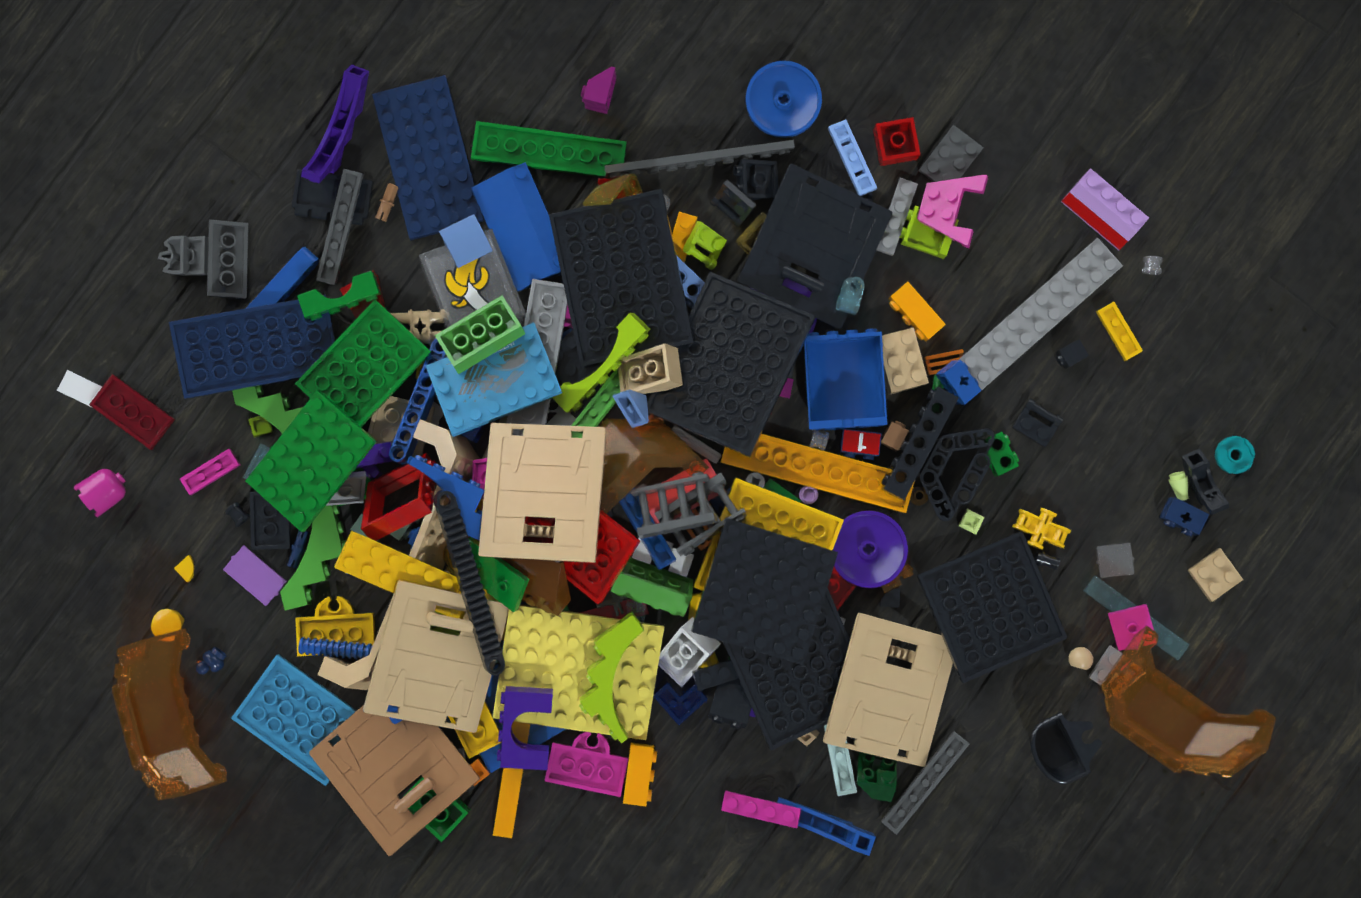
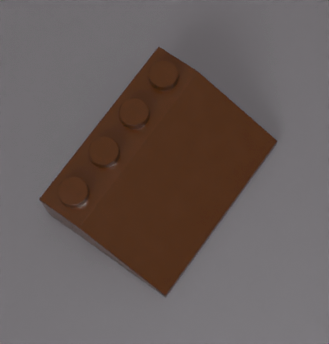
M502 558L529 578L521 601L526 602L532 607L540 608L546 613L559 616L571 600L564 562Z

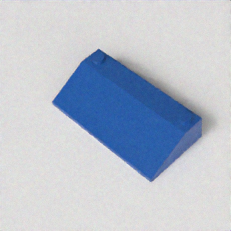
M526 162L506 169L471 188L516 292L531 287L532 279L547 281L561 275L550 218Z

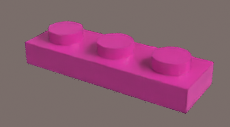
M227 449L181 477L180 481L188 494L193 495L241 464L233 451Z

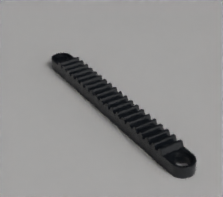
M440 490L434 495L433 500L469 620L473 623V634L485 671L496 676L504 671L505 661L498 635L496 634V628L493 625L494 621L491 618L492 614L489 611L485 591L482 588L483 584L478 575L479 571L476 568L474 555L471 551L472 548L469 545L468 534L465 531L463 518L460 515L461 511L458 508L454 494L447 490ZM443 495H448L449 503L442 506L440 498ZM493 660H498L499 666L497 669L491 670L490 663Z

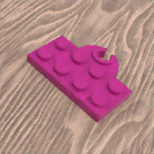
M591 732L579 734L572 746L556 742L552 743L548 770L545 776L546 782L621 797L629 758L610 754V745L603 734H597L598 744L595 746H591L587 742Z

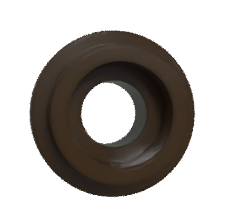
M914 487L910 501L918 506L925 504L928 500V495L924 487ZM917 492H920L922 494V498L920 500L916 498Z

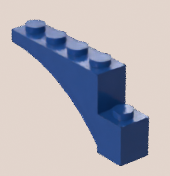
M416 455L415 458L410 456L407 464L427 475L441 490H447L454 494L458 508L461 511L460 515L463 518L465 531L468 536L480 541L482 511L477 509V512H475L485 491L480 488L481 484L471 479L469 483L462 480V475L453 471L450 475L444 472L445 467L436 463L431 466L426 463L427 459Z
M778 797L777 803L802 808L798 826L829 838L851 850L870 856L876 838L872 832L855 827L850 821Z

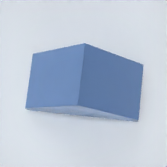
M630 389L613 395L615 402L632 428L649 422L646 395Z

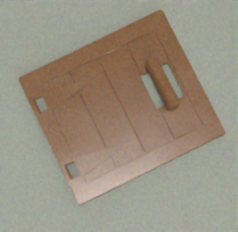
M363 705L310 750L309 754L386 854L391 856L473 786L480 777L439 726L407 720L393 724L389 717L365 713ZM338 734L341 740L333 746L329 741ZM422 775L424 780L400 799L398 794ZM433 789L437 795L413 815L408 808L429 790Z

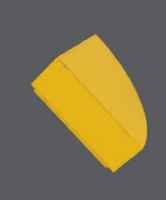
M190 555L185 557L174 568L186 582H190L194 575V560Z

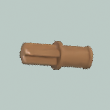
M391 183L387 185L383 198L380 199L381 203L375 218L380 220L382 213H384L381 220L387 222L391 207H394L393 202L399 189L398 186Z

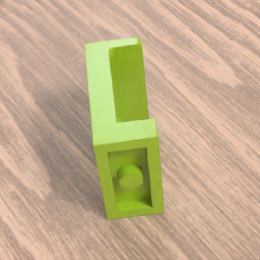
M915 205L913 210L909 209L906 217L908 221L907 227H903L899 237L902 238L901 244L944 259L947 256L952 239L919 222L917 217L920 209H918L919 206Z

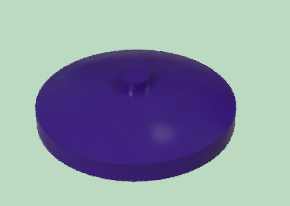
M876 511L854 513L844 519L833 551L838 552L834 568L844 580L857 587L877 588L884 586L899 575L906 563L908 555L906 536L898 523L883 513Z

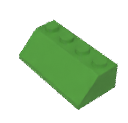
M503 295L439 332L435 337L457 373L460 374L526 333Z
M630 557L611 587V592L617 596L631 598L637 603H645L655 609L668 611L672 615L684 617L692 599L693 579L663 568L658 570L657 566Z

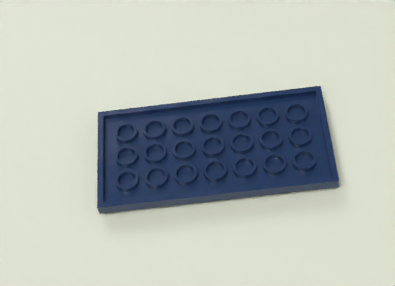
M446 75L372 94L395 185L399 188L397 193L409 239L414 240L437 234L440 230L473 214L478 222H483V215L471 190L475 185Z
M299 300L169 322L184 399L301 378L335 342L329 312L322 314V318L311 321L310 318L304 317Z

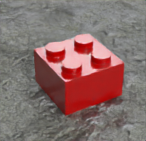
M914 117L877 123L873 132L880 166L913 161L919 158L920 149Z

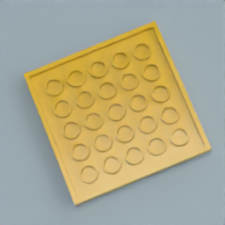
M735 478L728 495L738 511L742 508L746 511L747 516L744 517L745 520L742 523L830 550L834 548L844 521L841 518ZM725 505L719 518L721 521L731 516ZM721 532L711 539L694 583V588L702 591L704 589Z

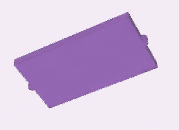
M245 545L241 547L236 555L231 556L230 562L223 569L265 606L275 596L279 595L278 592L287 582Z

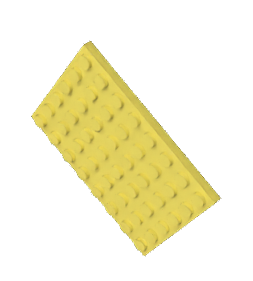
M521 604L515 612L509 609L502 652L505 668L499 674L492 718L500 719V711H504V704H501V692H505L506 686L553 689L551 713L526 712L519 715L514 721L610 735L609 730L611 729L607 724L603 725L597 717L598 713L591 717L588 713L585 714L579 705L581 704L580 697L596 686V684L592 685L586 677L588 675L587 668L604 656L603 654L600 656L594 649V639L621 619L562 611L559 616H556L552 613H546L535 606ZM641 622L644 626V631L631 642L617 665L612 695L616 713L620 723L627 732V737L646 740L664 625Z

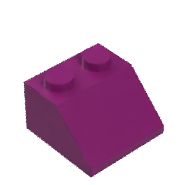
M611 66L588 80L587 86H583L581 97H583L582 102L585 104V109L604 114L608 113L617 79L615 67Z

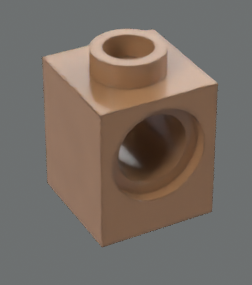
M895 421V423L890 422L881 438V444L897 452L909 431L905 429L906 425L899 421Z

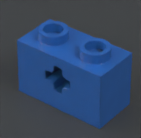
M952 360L936 373L946 391L959 397L956 405L966 404L982 391L978 386L979 383L976 378L969 373L966 363L961 360Z

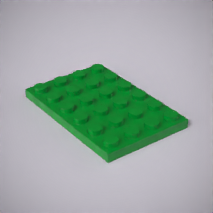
M374 300L295 384L309 398L317 390L321 391L362 427L432 352L377 300Z
M317 390L245 481L299 531L305 532L377 441L326 395Z

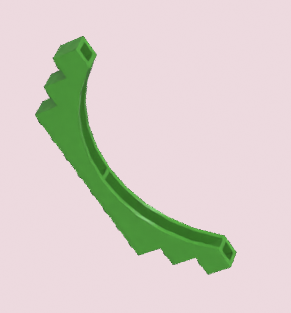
M262 385L232 390L236 405L260 415L282 434L303 408L289 410L288 408L291 407L289 398L285 397L282 393L262 397L264 395ZM338 505L325 506L312 522L310 539L297 571L280 591L284 610L312 604V591L308 589L307 585L330 580V567L325 561L338 558L346 543L342 535L344 526L338 518L340 513Z

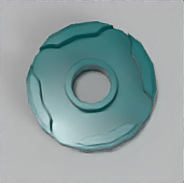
M1239 436L1223 439L1215 450V459L1218 466L1230 474H1239L1251 468L1255 458L1252 444L1247 439ZM1232 450L1239 452L1237 460L1231 458Z

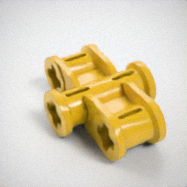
M1041 508V514L1038 517L1028 511L1019 509V517L1016 524H1013L1012 527L1032 535L1030 540H1027L1028 545L1043 550L1042 544L1046 541L1064 549L1065 539L1071 530L1052 523L1053 518L1057 516L1056 513Z

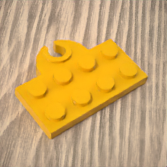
M331 596L325 598L318 603L315 609V616L295 618L297 656H313L311 653L309 655L299 653L298 646L302 637L306 639L310 637L312 640L317 638L324 641L329 639L336 642L341 640L342 643L347 641L348 643L354 642V644L359 642L360 644L366 643L368 645V643H371L373 645L375 642L374 613L355 614L351 603L341 596H337L336 599L339 603V609L333 611L330 608Z

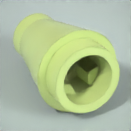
M1181 471L1170 474L1168 481L1176 497L1182 501L1189 499L1188 476L1185 475V472Z

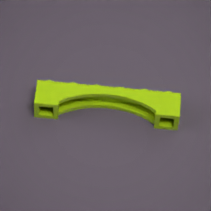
M629 313L616 327L619 330L618 337L606 361L584 380L574 384L570 382L563 383L560 386L562 394L552 397L566 413L578 411L583 405L581 402L585 398H590L596 392L594 388L598 384L602 385L609 378L608 374L611 370H617L622 364L621 360L625 356L629 357L635 351L634 346L638 342L641 344L649 336L647 333L650 328L635 313Z

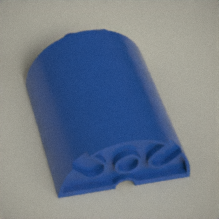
M866 329V333H858V330H848L845 335H838V331L827 332V335H819L818 332L808 334L804 342L810 430L860 429L887 425L882 332H877V329Z

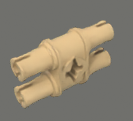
M427 309V311L410 310L408 313H391L401 324H408L410 326L409 331L420 342L428 345L432 344L434 339H436L435 335L441 332L432 331L430 325L432 323H449V312H431V310ZM420 320L422 326L426 327L422 329L421 335L418 332V328H415L418 327Z

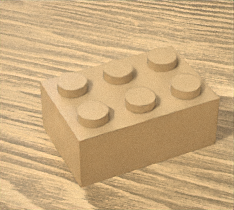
M914 328L883 335L884 378L888 395L927 385L929 382Z

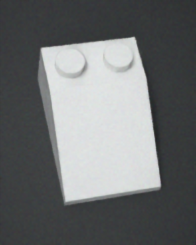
M693 617L677 631L660 652L658 665L681 687L693 676L692 671L698 670L721 644L716 639L691 632L694 622Z

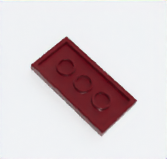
M114 374L109 377L89 404L150 450L155 447L175 420Z

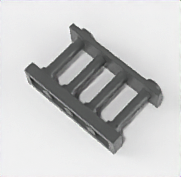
M704 472L693 473L692 477L651 486L641 484L635 486V489L630 490L634 497L639 496L643 518L642 527L637 528L638 536L643 539L718 523L717 515L708 510L703 482L710 481V477L704 474ZM696 484L701 511L699 515L692 516L689 514L684 486ZM677 488L682 516H680V519L672 520L669 514L665 491ZM658 492L662 520L661 523L653 524L650 518L647 494Z
M722 473L705 482L706 499L711 493H718L731 514L727 518L743 522L745 520L744 517L747 516L744 508L738 511L724 490V485L727 482ZM696 488L686 494L689 514L692 516L694 514L691 511V506L697 502L699 503ZM679 499L668 505L672 520H674L675 515L681 512ZM707 500L708 510L716 514L711 504ZM660 509L654 514L661 523L662 514ZM717 515L718 523H714V526L705 532L701 526L693 528L698 536L688 542L681 531L673 532L681 545L676 549L680 557L694 552L695 547L720 533L725 519L721 521Z

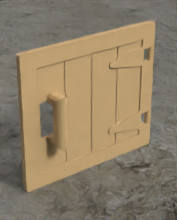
M491 423L479 556L596 562L606 428ZM513 429H524L523 436L513 435ZM572 431L583 432L582 438H572ZM525 517L555 518V526L525 524ZM524 537L554 538L553 544L523 542Z
M398 580L363 711L374 715L475 733L492 675L485 671L473 634V623L469 620L462 594ZM487 599L489 611L492 614L491 618L494 621L493 625L496 628L498 640L501 642L509 609L498 601ZM436 605L465 611L464 617L459 619L435 613ZM434 625L460 632L459 636L433 631L430 630V627ZM496 660L490 663L491 670H493ZM388 705L397 706L398 713L387 711ZM446 717H456V723L445 722Z
M858 613L823 742L925 767L953 664L942 635ZM892 639L917 645L916 651L890 644ZM887 656L911 662V670L886 663ZM847 736L855 738L854 745L845 743ZM899 749L906 751V757L897 755Z

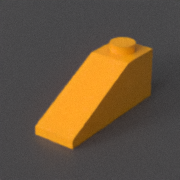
M679 212L672 237L676 255L685 263L687 254L683 252V247L697 222V217Z

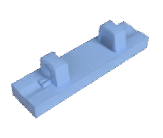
M845 119L829 126V133L857 194L862 196L876 190L877 186L847 120Z

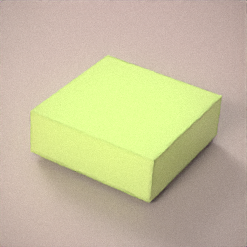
M966 509L958 526L976 535L985 517Z

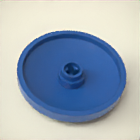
M791 61L772 62L759 69L750 80L746 92V108L752 122L764 133L780 138L799 135L811 127L819 115L822 104L821 88L815 76L806 67Z

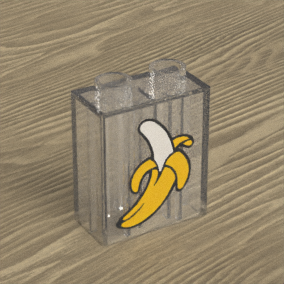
M492 229L484 231V234L493 251L457 268L446 245L419 255L421 268L445 328H448L503 295L519 323L525 322V310Z

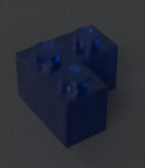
M668 681L653 694V697L678 725L708 700V697L702 690L697 691L695 683L681 696Z

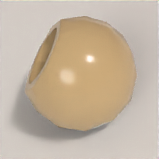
M1077 647L1070 652L1068 661L1071 666L1087 670L1093 664V655L1087 648Z

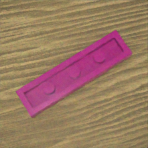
M725 791L721 811L798 828L802 808Z

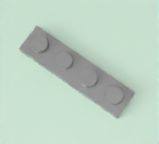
M903 178L899 179L889 207L893 214L877 247V251L891 256L894 255L918 185L917 183Z

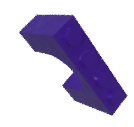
M506 686L505 692H501V704H504V711H500L499 723H503V730H499L498 742H502V749H498L497 761H501L500 768L548 770L549 745L526 744L519 741L513 734L512 723L519 715L526 712L551 713L553 689Z

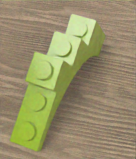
M632 611L594 639V649L600 656L602 654L604 656L587 668L588 675L586 677L592 685L596 684V686L580 697L581 704L579 705L581 710L585 714L588 713L591 717L598 713L597 717L603 725H608L611 729L609 730L610 735L614 740L618 739L620 743H623L628 737L614 707L612 695L613 680L623 653L631 642L644 631V626Z

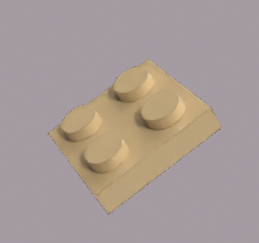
M1221 548L1216 549L1187 570L1210 602H1213L1243 580Z

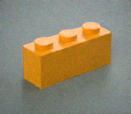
M906 282L889 297V305L894 311H899L903 315L902 320L916 330L915 334L920 340L924 339L926 342L946 325L909 282Z
M631 743L623 804L646 806L647 801L651 802L652 790H649V782L654 781L655 770H651L652 762L656 763L657 751H653L654 745Z

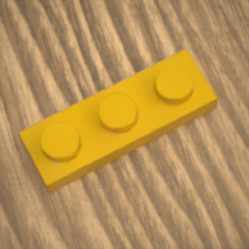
M1115 302L1096 311L1124 361L1143 351Z

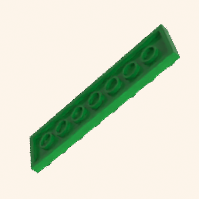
M476 121L471 159L513 166L526 162L528 168L610 179V177H605V165L624 163L627 141Z

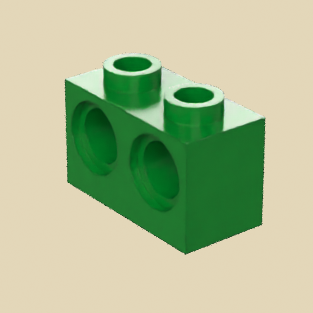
M1003 432L995 434V440L999 441L1000 448L995 450L991 446L988 452L992 459L990 469L994 477L1000 476L1019 466L1017 463L1019 462L1018 456L1014 451H1011L1009 447L1011 444L1010 440ZM1002 457L1008 459L1007 467L1001 466L1000 459Z

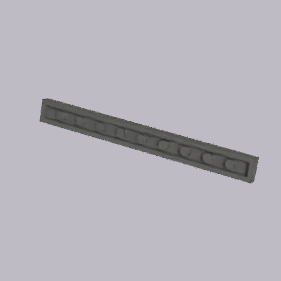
M794 140L605 165L604 171L605 177L618 179L621 178V175L629 174L632 177L640 175V172L647 171L648 174H654L662 169L675 171L678 170V167L684 166L686 169L697 167L698 164L712 166L715 165V162L720 161L728 164L734 162L735 159L752 160L753 157L760 156L761 159L769 158L771 154L786 156L793 151L795 146Z

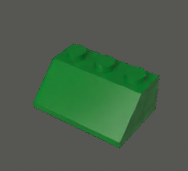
M421 777L408 792L424 780V778ZM433 789L429 790L408 809L414 815L437 794ZM458 798L425 827L442 842L471 809Z

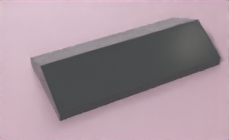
M209 219L207 296L223 299L247 298L248 223Z

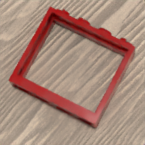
M426 453L421 455V457L427 459V464L433 466L436 463ZM407 463L369 482L361 530L368 538L377 541L432 513L435 482L423 472ZM420 479L418 498L382 516L386 495Z

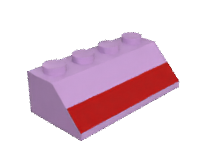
M1089 169L1061 201L1118 251L1149 219L1147 215L1092 169Z

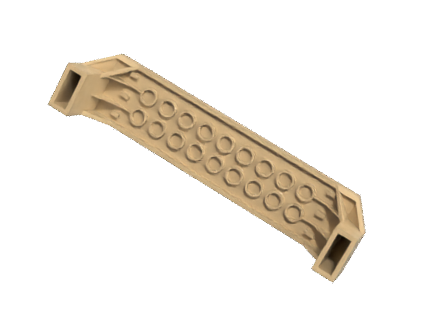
M420 419L413 438L435 446L441 466L445 467L444 472L450 475L452 471L463 476V481L469 483L470 479L472 480L473 460L480 459L469 440L461 435L453 437L449 430ZM438 485L435 489L434 495L441 490V488ZM443 495L440 498V504L445 506L449 503V499L446 495ZM433 503L432 513L424 517L409 556L443 570L449 551ZM393 597L370 654L354 663L347 659L325 656L318 672L319 676L344 688L369 689Z

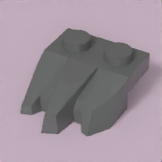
M171 236L164 242V245L168 247V251L160 252L158 259L168 263L163 268V272L183 276L208 275V237Z

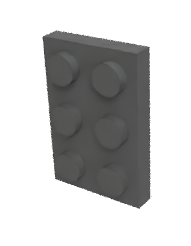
M953 125L918 171L932 182L961 178L984 147Z

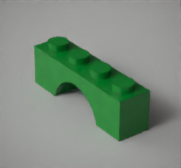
M369 271L354 276L350 290L340 298H326L316 289L299 294L297 297L304 317L310 318L313 321L322 318V314L327 312L329 314L338 313L341 311L340 308L345 306L348 308L356 307L363 300H366V302L378 299L377 296L381 295L374 272Z

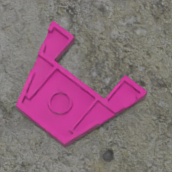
M979 175L927 183L917 220L933 230L948 236L953 241L961 243L962 246L969 248L973 230L956 227L957 215L964 191L984 194L988 176Z

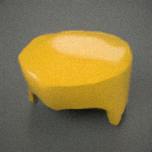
M162 609L154 615L151 622V631L157 638L173 640L180 633L184 618L176 610Z

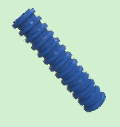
M302 637L299 641L298 651L300 654L305 653L306 655L311 653L312 655L318 654V656L324 654V657L328 655L330 657L336 656V658L340 656L342 658L348 657V659L354 657L357 660L358 658L362 659L368 656L373 645L371 643H368V645L366 643L360 644L359 642L354 644V642L348 643L347 641L342 643L341 640L336 642L329 639L324 641L317 638L312 640L310 637L307 639Z

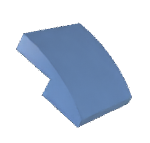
M474 214L439 231L457 268L493 251Z

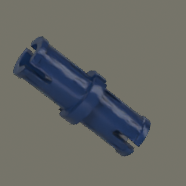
M298 530L295 543L291 546L292 552L287 566H293V568L298 569L302 555L307 550L305 547L311 532H301Z

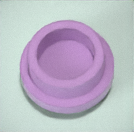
M804 486L799 491V498L805 504H812L818 498V491L815 488Z

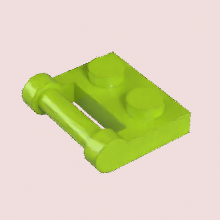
M697 221L683 247V252L693 255L703 262L705 267L713 270L717 265L716 260L727 240L704 223ZM695 244H698L706 251H708L710 253L709 256L707 257L702 252L697 250L695 248Z

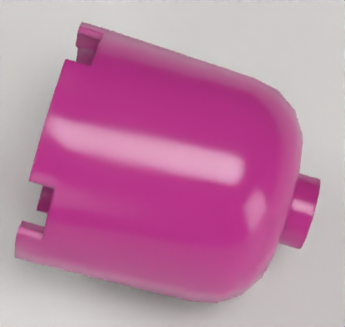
M101 469L76 484L74 489L76 491L80 490L79 498L89 510L94 509L96 511L94 515L99 517L124 498L126 491L123 483L126 481L119 472L115 474L112 470Z

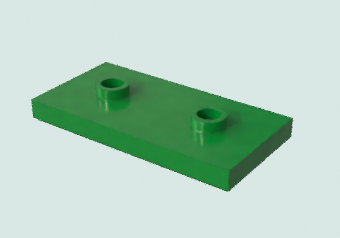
M473 537L468 538L476 562V568L479 571L478 575L483 584L482 588L487 590L488 594L512 612L517 611L529 578L502 558L479 556L480 542Z

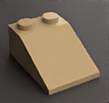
M662 344L632 354L629 357H624L621 360V366L618 368L621 392L630 389L647 394L666 391L683 385L678 348L668 344Z

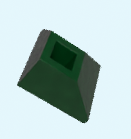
M858 752L857 784L872 799L891 802L896 790L897 760Z

